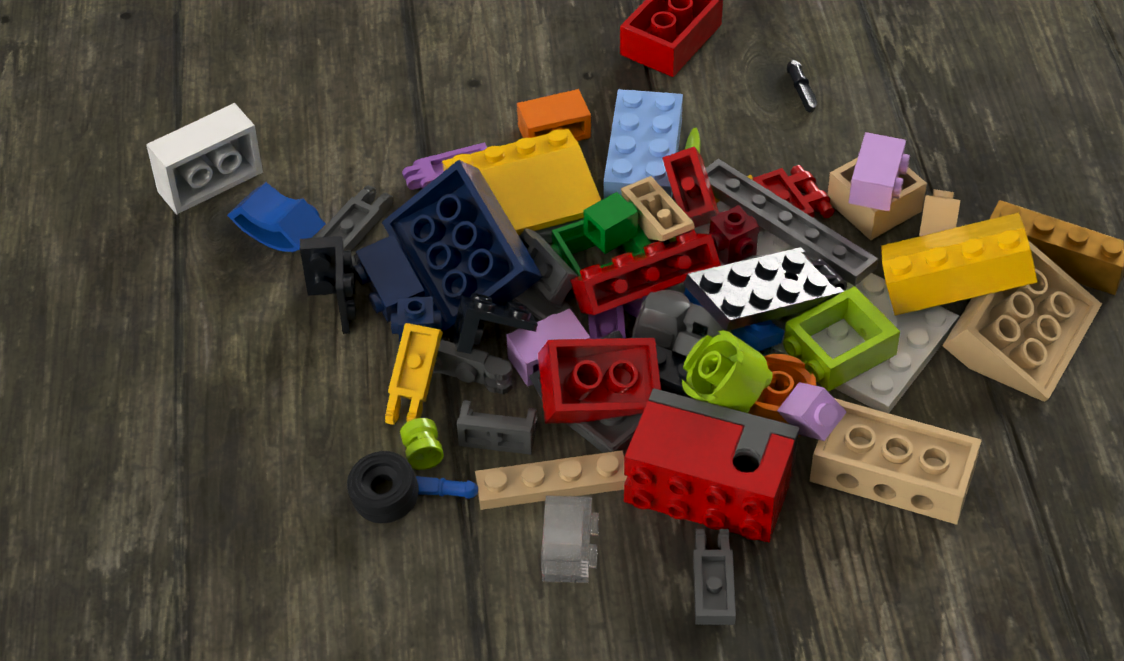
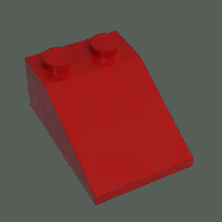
M655 338L548 340L538 352L545 424L581 423L641 414L649 401L653 388L661 390Z

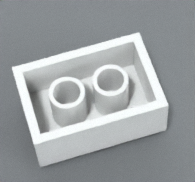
M235 103L146 144L157 192L176 215L263 173L255 125Z

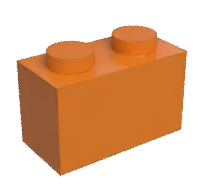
M579 89L517 103L518 128L523 138H534L548 134L553 130L565 129L570 130L576 141L591 138V113Z

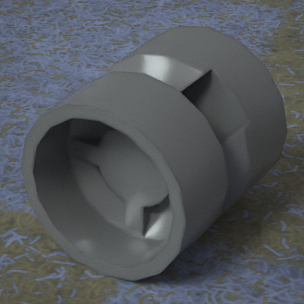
M691 303L683 321L687 327L686 331L678 333L672 351L687 357L694 345L703 338L699 334L703 331L704 327L708 328L707 335L712 338L720 335L718 331L724 329L704 307Z

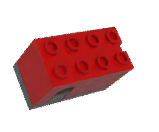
M653 388L624 457V475L627 476L624 483V502L632 504L639 509L654 510L668 514L675 519H686L704 524L714 530L729 529V532L742 535L747 539L770 543L794 474L799 427Z

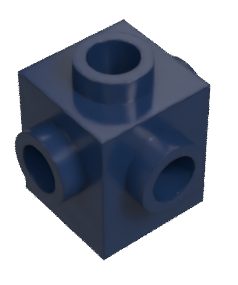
M433 296L397 298V313H391L392 334H399V342L401 341L405 323L440 329L442 331L441 310L434 311Z

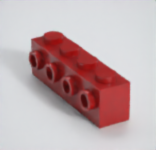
M695 229L675 236L676 241L664 245L663 241L648 244L643 247L644 253L636 256L629 252L613 257L611 259L613 264L601 268L600 264H595L579 270L581 276L570 279L581 313L599 314L647 296L650 292L654 293L685 281L688 273L721 266L712 234L696 233Z

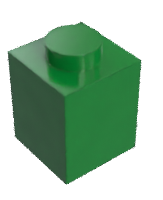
M615 192L584 209V235L604 254L638 236L639 213L636 206L630 201L627 202L618 192Z

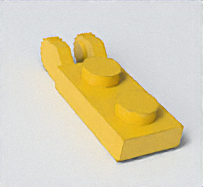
M405 323L388 389L390 396L385 414V422L387 424L395 425L400 413L401 397L412 399L406 421L409 422L421 417L423 402H426L443 334L440 329Z

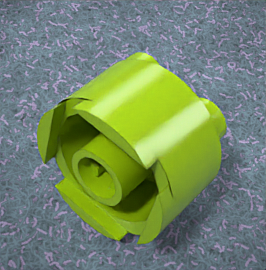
M718 331L720 335L713 338L709 335L703 337L694 345L684 362L683 369L687 371L686 382L682 380V387L685 393L696 400L748 413L750 407L760 397L763 389L767 388L772 381L773 375L771 370L768 369L765 357L728 331Z

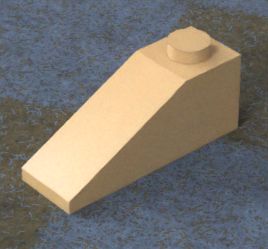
M652 176L621 188L622 197L627 202L630 201L636 206L639 213L638 224L648 239L665 241L695 229L694 222Z

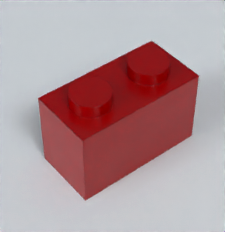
M694 146L662 157L676 204L694 222L695 228L709 224L710 218L717 215L719 210L703 158Z

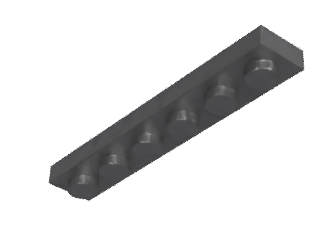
M720 159L706 167L715 198L731 208L739 205L748 215L756 219L759 226L795 249L801 247L805 251V255L812 260L824 259L845 281L853 286H856L877 268L878 258Z

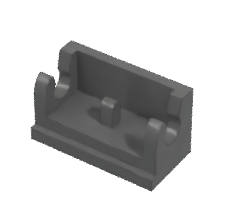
M463 401L457 420L459 446L532 454L538 426L536 408H529L527 418L473 412V409H470L472 401Z

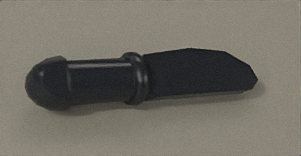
M792 60L787 64V73L790 74L794 82V88L797 90L806 111L812 113L817 106L815 94L809 85V80L802 71L801 64L796 60Z

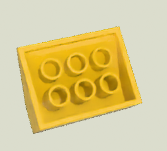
M569 129L553 130L545 135L534 138H522L517 142L502 146H490L479 152L459 154L451 159L442 161L443 171L458 160L478 168L518 235H521L526 228L536 231L584 218V209L601 201L581 148Z
M1019 213L881 245L884 276L895 316L1038 283L1030 245Z

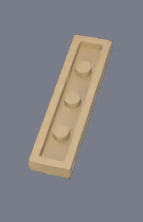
M623 450L475 471L481 510L624 490V483L627 479V476L624 475Z

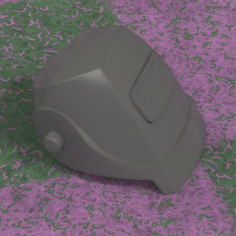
M673 290L650 292L642 302L632 338H655L656 345L672 351L678 333L686 331L687 328L683 321L691 304L684 294Z

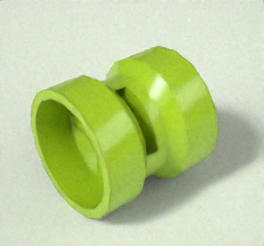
M417 418L402 426L400 435L403 445L407 448L405 451L406 459L412 468L426 470L437 466L442 461L444 453L441 443L437 440L438 431L434 421L428 418Z

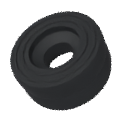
M378 451L364 456L352 467L347 480L348 494L356 511L363 518L374 523H390L401 519L412 510L418 498L419 486L412 466L403 456L395 452ZM388 480L393 483L392 488L386 493L377 494L373 492L375 485L380 481Z

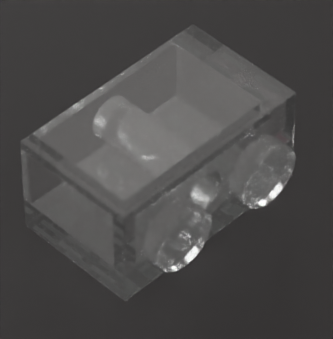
M546 496L541 554L542 581L589 583V568H597L598 545L591 544V536H598L599 513L592 512V497Z

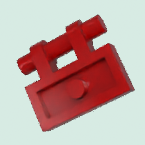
M796 165L791 169V176H788L783 168L753 178V181L814 218L815 212H820L824 218H829L834 214L835 210L830 204V197L825 191L819 190L814 176L809 171H805L801 165Z

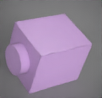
M801 382L797 384L777 410L790 425L799 427V435L822 441L826 440L847 413L825 388Z

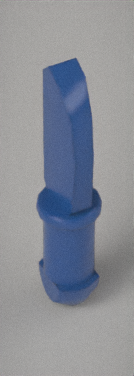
M416 476L419 495H439L441 497L451 495L471 499L478 494V485L469 480L462 482L446 480L445 478L439 480L438 478Z

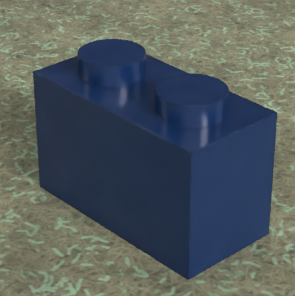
M394 234L356 251L357 265L353 266L355 275L361 285L367 284L371 291L368 297L376 313L382 312L387 323L391 321V313H397V298L425 297V291Z

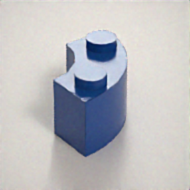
M267 182L253 190L227 214L241 230L253 239L270 248L285 252L299 250L300 239L312 238L326 224L320 218L317 209L308 204L304 198L295 200L285 197Z

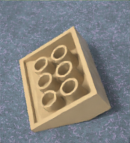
M1028 241L1038 283L971 298L942 346L969 369L1045 402L1050 398L1102 303Z

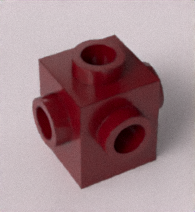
M739 205L710 218L709 234H712L718 257L724 265L739 262L757 254L759 225L756 219L748 215Z

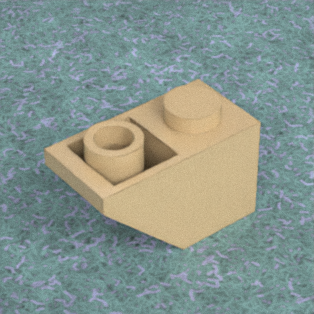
M933 189L932 196L925 195L919 236L956 228L960 200L953 199L954 192Z

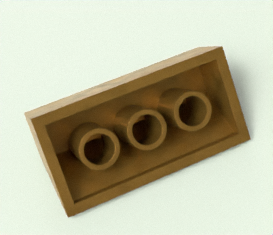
M1001 200L998 201L990 219L1019 213L1028 241L1079 284L1112 295L1116 294L1124 276L1123 240Z

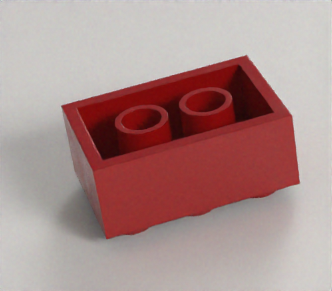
M645 0L620 26V55L674 77L722 25L723 0Z

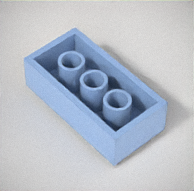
M618 89L604 175V198L615 192L622 196L621 188L650 176L672 198L673 192L662 157L678 152L682 124L683 94Z

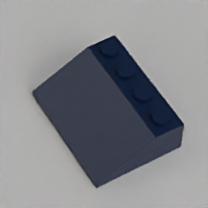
M461 160L456 161L382 221L389 236L394 234L425 291V297L433 296L434 311L441 310L442 330L445 333L452 331L454 328L461 296L471 298L472 293L483 294L493 298L492 303L503 305L506 301H511L543 277L480 170Z

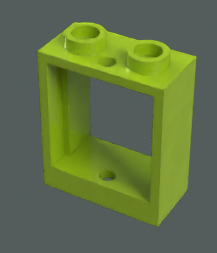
M854 286L787 321L783 346L788 355L796 357L805 363V369L811 375L813 373L816 382L829 392L897 355L900 330ZM844 319L865 342L832 359L811 336Z

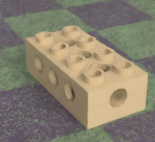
M834 398L847 413L825 441L818 440L813 453L810 482L957 525L976 467L982 440Z

